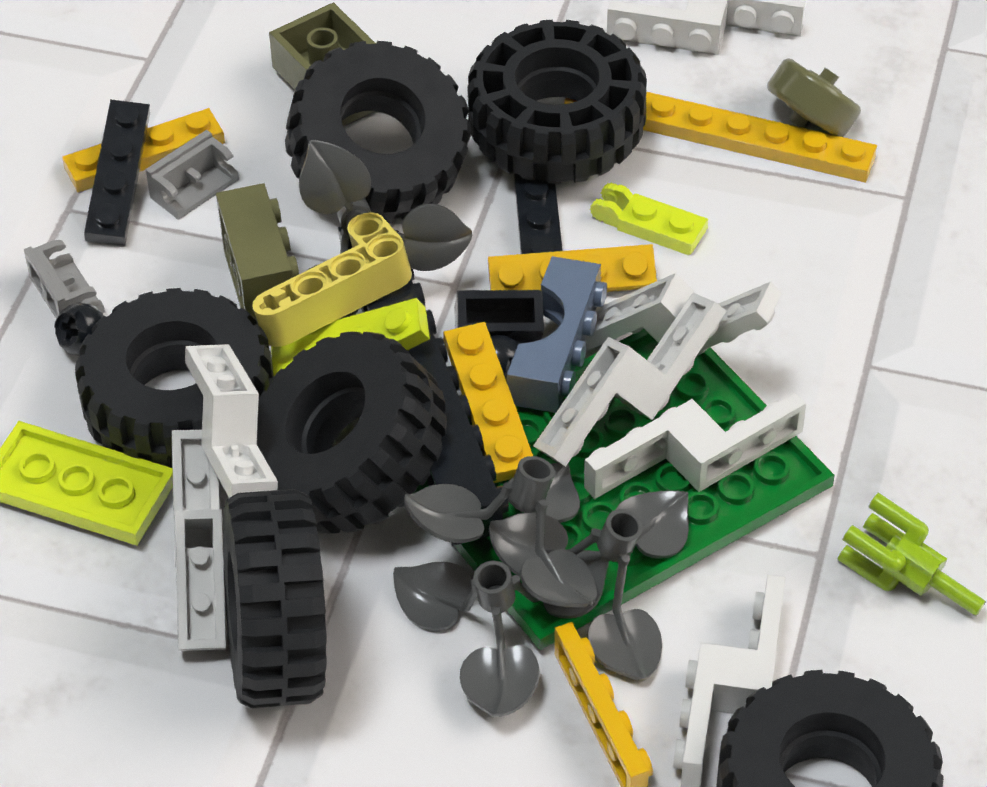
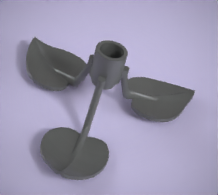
M311 140L299 177V192L302 200L311 210L321 214H337L342 227L340 231L341 254L347 251L349 246L348 223L357 215L371 212L365 199L371 189V177L365 164L351 152L328 142ZM437 204L420 205L410 211L403 220L402 228L404 234L397 232L404 242L410 268L418 271H433L449 265L465 251L472 239V230L453 211ZM356 310V311H354V312H352V313H350V314H348V315H346V316H344V317H342V318L356 315V313L358 312V310Z
M536 456L522 458L519 461L514 477L508 483L503 484L501 492L485 509H481L479 499L471 491L453 484L432 485L416 493L405 494L404 504L413 520L430 535L453 543H466L479 539L484 532L482 520L489 519L506 499L521 512H537L535 552L538 557L527 559L523 563L520 571V579L523 586L532 596L548 604L563 607H587L594 604L597 597V587L592 572L586 563L568 550L557 549L548 554L544 547L545 514L562 523L573 519L580 508V499L571 478L569 464L566 467L558 462L550 464L545 459Z
M655 491L627 498L618 505L616 510L608 515L602 530L592 529L588 537L571 549H568V551L578 555L593 543H597L598 549L605 559L618 562L612 604L614 615L602 614L597 616L590 624L587 638L591 643L597 662L613 672L635 680L647 679L657 668L661 657L662 638L657 623L646 611L632 609L622 613L621 603L627 565L635 546L645 556L657 559L675 556L682 550L689 532L688 492ZM537 512L520 513L503 520L491 521L489 525L491 543L497 556L519 577L523 563L527 559L538 557L535 552ZM545 514L544 547L546 552L549 554L557 549H565L568 544L566 530L558 520Z
M583 550L577 555L586 563L594 577L597 587V597L594 604L587 607H563L543 602L547 613L557 618L572 619L587 614L598 604L603 593L609 566V560L605 559L600 551ZM488 561L481 564L475 570L473 579H471L468 571L462 566L450 562H431L413 567L394 568V588L400 607L407 618L419 628L429 631H442L451 628L458 619L459 611H470L476 597H478L480 606L492 613L497 649L482 647L468 655L460 669L462 690L474 705L492 717H504L522 708L537 688L540 675L539 664L535 654L527 646L516 645L506 648L501 613L507 611L514 603L515 590L533 603L540 600L526 590L520 581V577L518 575L511 576L508 566L499 561Z

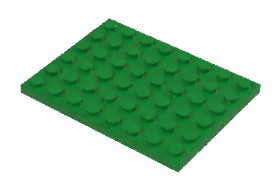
M645 328L619 341L631 347L646 360L658 345V342ZM711 347L695 357L692 368L682 376L671 392L668 403L656 414L653 420L631 410L617 398L613 397L606 414L595 423L584 439L579 453L568 462L571 478L579 495L580 508L573 519L560 523L568 536V544L565 550L571 549L588 537L592 529L602 530L608 515L616 510L618 505L627 498L655 491L688 492L689 532L684 547L675 556L657 559L645 556L635 546L627 565L621 605L824 492L834 484L835 475L795 436L700 492L667 459H664L596 499L592 497L584 488L585 459L595 450L601 447L606 448L624 438L632 429L643 427L659 418L666 410L672 407L677 408L693 399L725 432L736 422L746 421L764 410L767 405ZM597 353L585 358L582 367H575V384ZM515 406L533 456L545 459L550 464L557 463V461L546 456L533 446L555 413ZM427 480L423 486L419 485L413 493L429 487ZM510 480L494 483L495 487L503 486L504 483H508ZM508 502L509 512L503 513V519L525 512L517 510ZM490 536L454 545L474 571L481 564L488 561L502 562L492 546ZM593 543L585 549L599 551L597 543ZM609 561L602 596L598 604L583 616L572 619L554 617L547 613L543 601L533 603L517 590H515V601L507 611L537 648L542 650L555 642V627L573 622L576 630L592 622L597 616L612 610L619 564L618 562Z

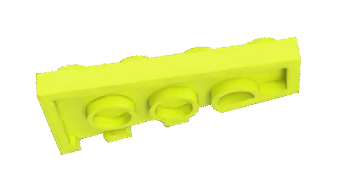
M417 298L338 319L288 345L281 347L271 346L273 375L275 376L281 368L285 369L293 361V357L302 350H309L316 346L317 341L326 337H340V333L353 331L361 332L362 334L363 332H374L383 334L386 338L396 340L406 350H409L430 340L426 307Z

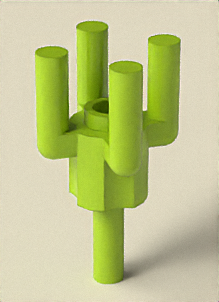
M877 493L868 508L906 533L904 534L872 513L865 521L863 528L887 543V546H883L852 525L842 539L849 545L843 548L837 560L885 591L894 590L898 583L901 582L922 596L933 587L977 616L986 601L942 572L947 558L923 543L929 533L928 526L882 494Z

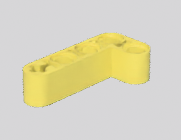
M373 212L357 215L351 219L347 227L353 248L261 293L255 298L252 307L258 325L263 329L268 338L269 346L281 347L288 345L408 284L411 280L412 272L404 242L401 236L381 215Z

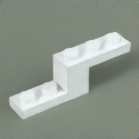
M610 0L607 12V34H614L624 41L718 55L726 25L801 36L806 0H688L686 10Z
M674 273L609 302L603 307L596 308V328L592 337L586 336V351L602 345L608 337L616 340L622 335L629 332L637 333L643 328L659 343L692 293L695 292L677 273ZM770 281L719 303L727 312L719 322L716 333L706 341L697 355L702 354L709 347L721 342L729 343L745 332L753 329L761 330L766 327L775 316L774 309L782 293Z
M692 293L647 360L631 347L608 337L533 446L566 467L571 458L576 456L581 450L584 439L595 423L606 414L613 397L617 398L631 410L653 420L656 414L668 403L671 392L682 376L692 368L695 357L706 341L716 333L719 322L727 311L715 301Z
M230 345L185 346V364L203 394L201 446L228 497L230 498L236 493L277 490L278 481L257 446L259 393Z
M794 392L781 401L771 402L763 411L746 421L736 422L725 432L691 399L677 408L672 407L666 410L659 418L647 425L632 429L624 438L608 447H601L595 450L585 459L584 488L596 499L660 461L667 459L700 492L803 432L806 402Z
M172 430L178 651L225 650L222 509H219V478L201 446L202 430Z
M767 574L765 593H755L752 619L761 620L760 630H750L748 649L701 642L698 661H688L685 688L693 689L692 700L683 699L679 728H686L688 730L686 740H676L673 768L682 769L681 787L701 786L711 711L734 714L740 707H746V699L762 687L766 689L772 687L786 577Z

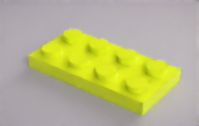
M22 421L17 422L0 448L1 503L138 546L173 488V471L170 467L141 458H133L122 452Z

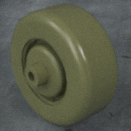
M787 58L782 61L767 83L769 92L785 102L786 106L794 111L789 120L802 128L809 121L831 135L844 137L861 113L860 106L834 86L839 76L827 68H824L821 74L818 75L793 59Z

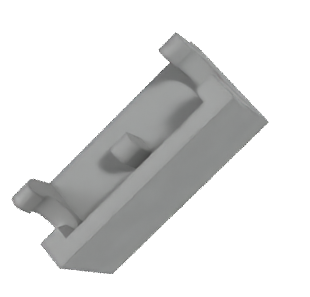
M205 130L145 169L150 198L179 220L214 197L217 192L223 191L239 180L238 171L226 162L234 157L225 145L215 139L211 132Z
M53 240L35 248L30 246L24 249L30 279L56 319L63 309L79 302L94 305L102 313H105L103 303L96 297L97 292L93 287L89 286L75 265L70 253L49 259L53 253L66 248L62 240Z

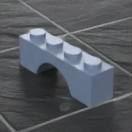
M552 256L541 283L543 316L554 321L559 327L552 334L541 340L518 344L507 372V384L515 406L556 413L562 405L564 398L568 396L575 386L576 373L574 370L576 366L582 367L586 355L585 339L586 336L592 337L597 322L596 308L604 306L607 295V283L601 282V264Z

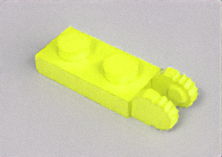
M612 182L607 183L601 190L600 194H602L601 197L603 199H596L589 209L593 215L592 217H595L600 222L603 221L605 224L616 227L618 231L686 255L693 253L708 229V218L636 193L633 195L626 186L617 185Z

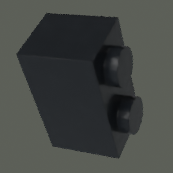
M542 290L457 291L454 305L455 329L485 322L490 336L506 335L516 340L518 344L542 339L544 332Z

